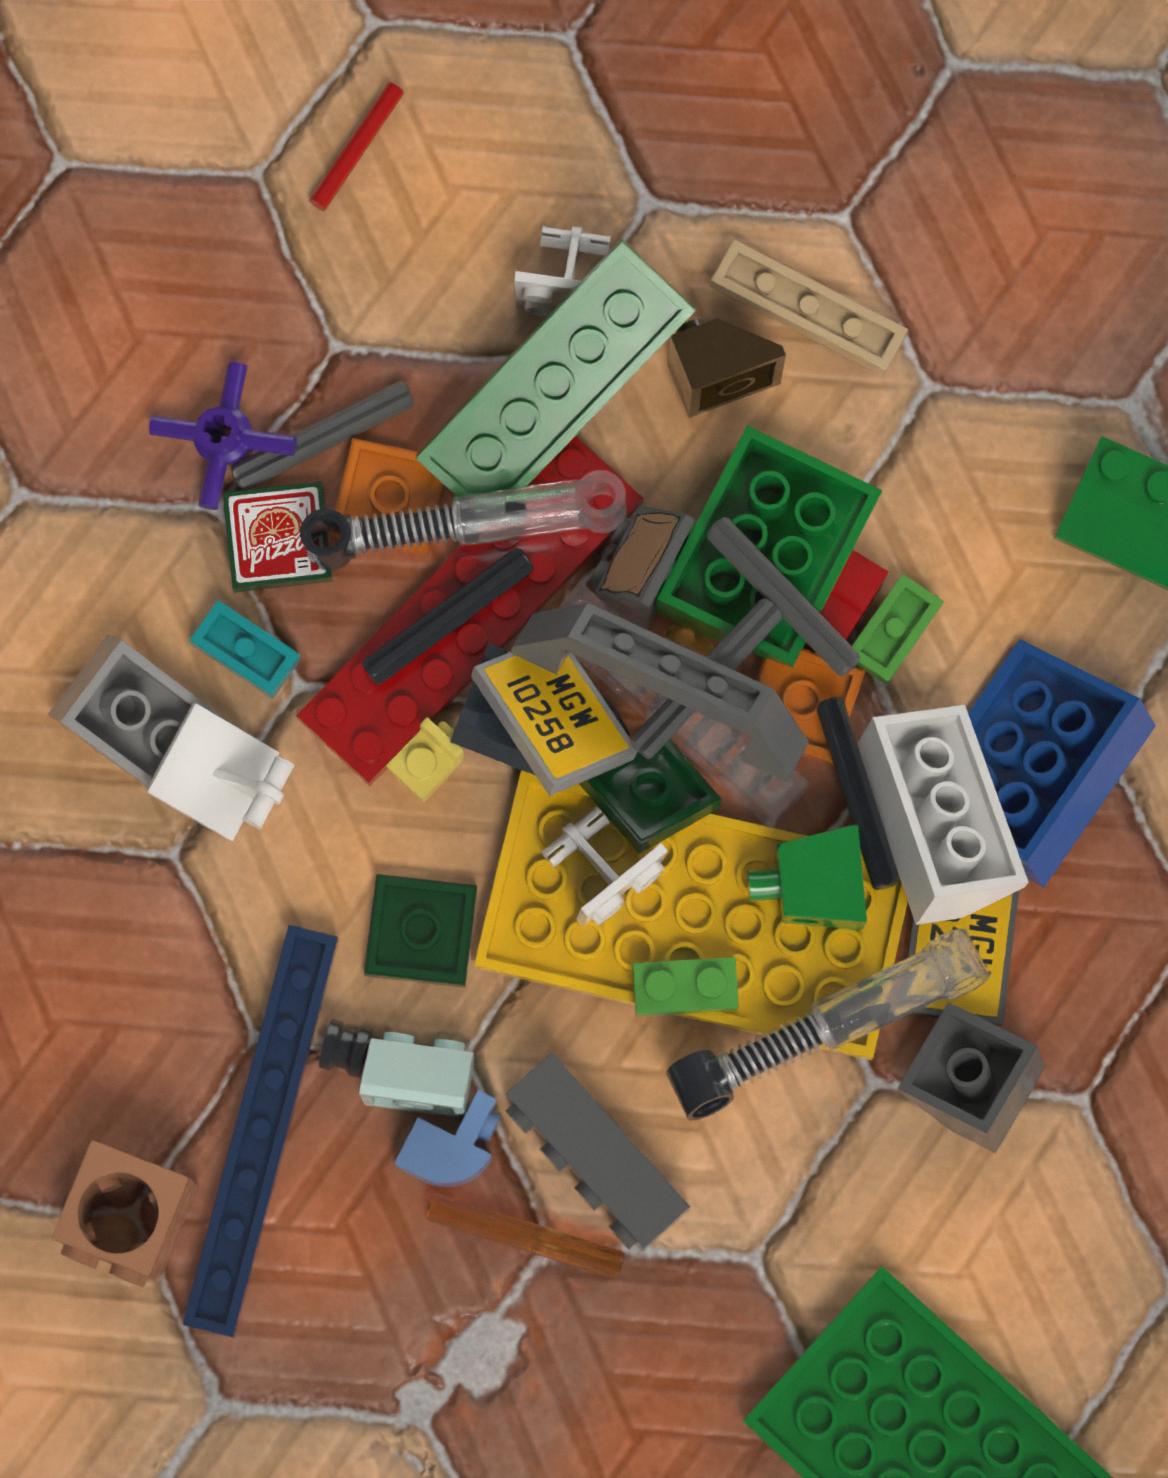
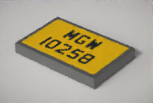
M1019 891L963 918L916 925L912 915L900 1013L939 1018L949 1002L998 1027L1003 1025Z

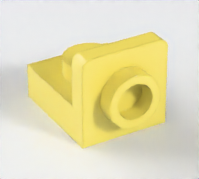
M428 717L420 724L421 730L386 765L387 770L422 803L465 760L464 751L459 745L450 742L454 729L444 721L435 725Z

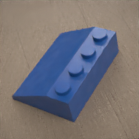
M1019 639L974 703L968 715L1027 879L1044 888L1156 725L1139 697Z

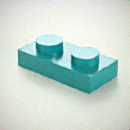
M219 600L216 601L189 639L193 647L272 699H274L301 660L299 653Z

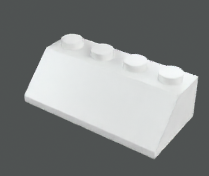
M960 705L873 717L857 744L916 925L963 918L1025 888L1029 882L966 706Z

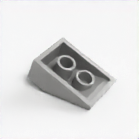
M107 634L48 713V716L146 787L151 782L193 703H197L229 722L123 640Z

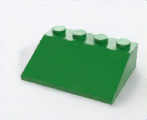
M747 425L657 598V614L701 636L721 642L750 610L764 598L708 540V530L723 517L729 518L821 614L882 494V490ZM782 617L781 621L751 653L793 668L806 641Z

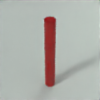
M388 82L309 199L313 206L321 211H326L404 95V91L399 86Z

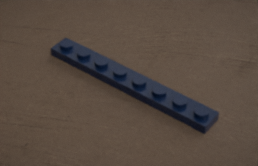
M288 925L182 1325L235 1338L339 943L337 936Z

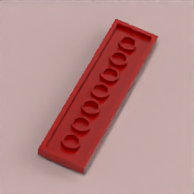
M574 436L512 501L526 504L528 520L515 526L503 524L478 528L479 534L471 535L296 715L297 720L370 787L386 771V765L421 730L420 724L424 719L428 717L433 722L473 680L471 674L474 666L481 664L488 643L504 648L527 624L532 614L539 612L616 532L623 517H631L638 507L643 504L644 498ZM519 548L528 556L534 567L530 575L383 684L376 685L365 673L362 667V662L365 658L511 550Z

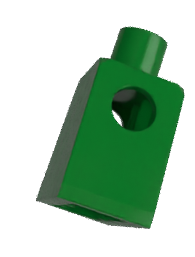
M858 825L847 826L778 844L775 850L776 869L747 871L749 901L779 899L782 923L852 930L864 929L867 923Z

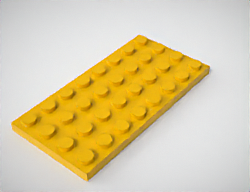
M521 770L474 968L635 1005L633 963L735 957L738 1011L674 1015L763 1035L764 1032L771 1035L772 1028L779 1031L780 1024L788 1027L787 1023L789 1020L796 1023L797 1016L804 1019L805 1012L810 1014L811 1010L815 1008L821 1011L859 993L857 984L863 981L881 986L883 992L867 1005L840 1017L841 1019L868 1006L886 1003L908 902L900 877L898 884L893 887L875 890L871 885L861 853L867 923L864 929L852 930L786 924L781 922L779 899L749 901L747 871L776 869V846L807 836L709 814L638 854L609 820L610 824L604 826L587 842L619 877L661 843L668 851L661 862L665 869L653 883L639 894L631 887L621 895L625 901L621 905L622 907L604 923L598 926L592 919L582 927L576 920L580 909L609 885L582 852L577 849L555 868L549 863V859L563 848L558 849L547 859L543 856L541 850H544L564 834L562 828L569 822L575 825L591 812L597 804L579 784L549 796L536 775ZM602 811V814H601L597 819H595L592 823H590V824L588 825V827H590V826H591L592 824H594L597 820H599L603 815H605V814L603 813V811ZM872 1020L834 1038L833 1045L830 1044L829 1047H824L821 1044L819 1048L872 1061L880 1026L878 1027L875 1021Z

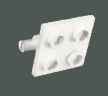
M543 226L540 247L569 250L565 277L515 271L516 305L525 306L524 311L529 314L548 316L581 282V280L574 279L579 252L606 256L609 252L611 236L582 233V227L572 226V231Z
M193 703L145 792L229 841H233L243 821L255 828L262 829L274 803H281L284 797L281 790L295 766L291 762L279 757L278 751L197 703Z
M597 806L575 825L571 822L562 828L564 834L544 850H541V853L547 859L558 849L563 848L549 859V863L555 868L577 849L582 852L609 885L580 909L576 920L582 927L592 919L598 926L601 925L622 907L621 905L625 901L621 895L632 887L639 894L653 883L665 869L661 862L668 852L661 843L619 877L587 842L604 826L610 824L607 817L603 815L588 827L590 823L602 814V811Z

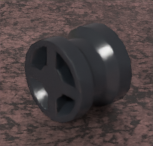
M332 1019L323 1043L319 1068L331 1070L338 1067L345 1069L349 1076L360 1078L368 1054L372 1029L360 1027L354 1030L346 1028L342 1021Z

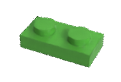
M902 574L852 645L860 656L859 663L856 666L866 670L865 672L887 686L934 619L944 601Z
M735 957L633 963L636 1017L738 1011L739 1009Z

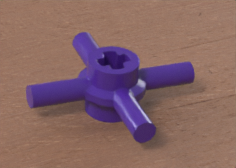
M228 362L219 406L205 411L197 422L153 415L149 423L150 435L194 441L196 450L207 461L198 506L209 510H218L227 465L241 460L248 450L294 456L297 449L296 436L252 430L247 417L239 411L248 368L247 365L239 362ZM228 428L231 431L229 437L222 436L221 443H217L215 440L217 434L224 435L225 429Z

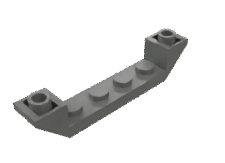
M590 603L533 613L512 647L511 654L556 675L571 652L750 736L742 762L787 783L809 742L773 688Z

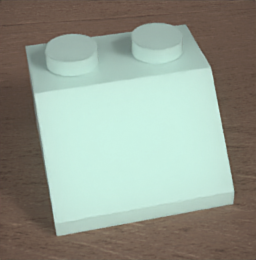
M384 1032L383 1040L371 1038L359 1091L364 1105L461 1119L465 1117L474 1065L473 1052L464 1051L465 1043L435 1039L434 1047L413 1044L414 1036L395 1032Z

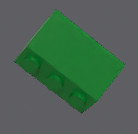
M1101 436L1054 539L1168 590V465Z

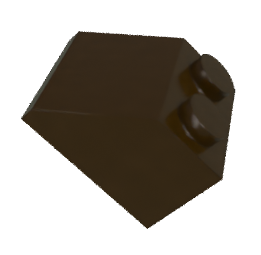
M698 318L683 323L676 330V333L670 337L668 367L687 414L691 418L781 384L786 353L782 345L716 318L704 323L703 319Z

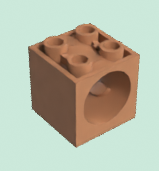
M91 1140L51 1239L63 1245L60 1254L68 1259L96 1269L99 1260L112 1264L109 1271L110 1274L143 1288L147 1279L160 1283L198 1186L189 1177ZM124 1182H138L149 1186L153 1192L147 1195L155 1212L158 1214V1221L150 1238L146 1242L141 1241L129 1247L126 1253L116 1254L103 1251L96 1243L99 1235L94 1222L91 1221V1213L98 1198L105 1192L122 1187Z

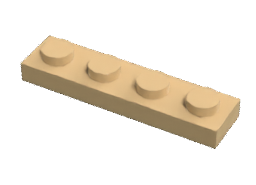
M735 239L711 279L710 287L882 376H885L908 332L907 328Z

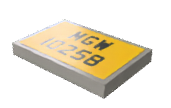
M511 652L474 666L471 674L472 679L549 796L634 760L637 751L632 747L631 739L573 653H569L557 675L513 655Z

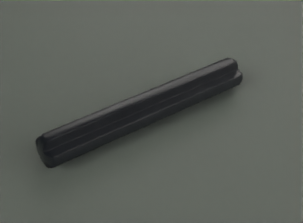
M519 548L511 550L365 658L362 662L365 673L376 685L383 684L530 575L534 567L528 556Z
M841 697L825 699L818 703L817 713L852 824L858 825L860 850L871 885L875 890L893 887L898 884L899 874L844 700Z

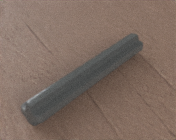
M398 381L290 435L297 437V449L294 456L258 451L232 465L233 477L242 490H248L411 408L414 405L412 394L403 381Z
M723 517L711 526L707 532L708 540L764 598L770 600L782 612V617L839 676L848 674L856 667L860 656L854 648L729 518Z
M766 598L761 599L706 658L735 670L781 621L782 612L770 600ZM668 698L632 736V747L641 756L651 759L696 711Z

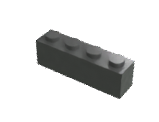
M550 1053L506 1093V1099L511 1104L505 1110L509 1117L525 1134L532 1128L546 1143L540 1148L542 1154L559 1172L567 1166L580 1181L574 1187L576 1192L592 1210L595 1211L601 1205L615 1220L608 1226L609 1229L628 1250L636 1244L644 1252L689 1211L690 1206L553 1053Z

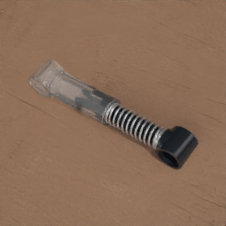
M596 470L587 473L578 480L456 496L450 508H448L447 504L443 505V509H439L438 505H435L434 510H430V507L426 506L425 511H421V508L418 507L417 512L414 513L409 508L407 514H403V511L400 509L399 515H395L391 511L390 516H386L382 512L381 517L377 518L374 513L371 519H368L366 514L363 517H352L350 514L342 515L334 509L321 508L311 512L304 519L301 525L300 537L309 560L322 570L334 571L343 568L351 559H356L358 554L362 555L363 552L367 554L369 549L376 553L378 548L385 552L387 546L391 550L395 549V545L403 549L404 544L411 548L413 543L420 547L423 541L429 546L431 540L436 544L439 543L440 539L447 543L448 538H451L454 542L456 540L459 541L460 546H468L583 529L607 533L618 528L627 515L626 492L622 481L615 474L605 470ZM598 494H608L614 499L613 504L603 510L594 509L588 503L592 497ZM332 531L340 534L338 542L332 547L321 548L316 545V541L322 533Z
M952 930L933 939L921 952L810 1004L811 1012L810 1014L805 1012L804 1019L797 1016L796 1023L788 1021V1027L780 1024L779 1031L772 1028L771 1035L764 1032L762 1039L755 1036L754 1043L747 1040L746 1046L744 1047L742 1044H739L737 1051L734 1048H730V1054L722 1052L715 1056L711 1050H701L689 1054L672 1064L666 1070V1076L687 1119H703L728 1106L734 1099L732 1091L738 1090L739 1086L744 1087V1081L749 1080V1082L753 1083L752 1077L757 1075L761 1079V1073L765 1072L769 1075V1069L771 1068L778 1071L777 1065L782 1064L786 1067V1061L790 1060L794 1063V1057L796 1056L803 1059L802 1053L807 1052L808 1055H811V1049L815 1048L816 1051H819V1045L821 1044L833 1051L942 998L953 999L968 994L984 984L989 979L990 974L967 930Z

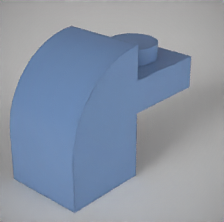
M478 1090L455 1136L417 1118L394 1163L395 1167L424 1183L436 1187H457L473 1181L487 1169L493 1160L492 1154L476 1146L480 1139L488 1143L498 1126L502 1115L494 1112L498 1105L497 1099Z

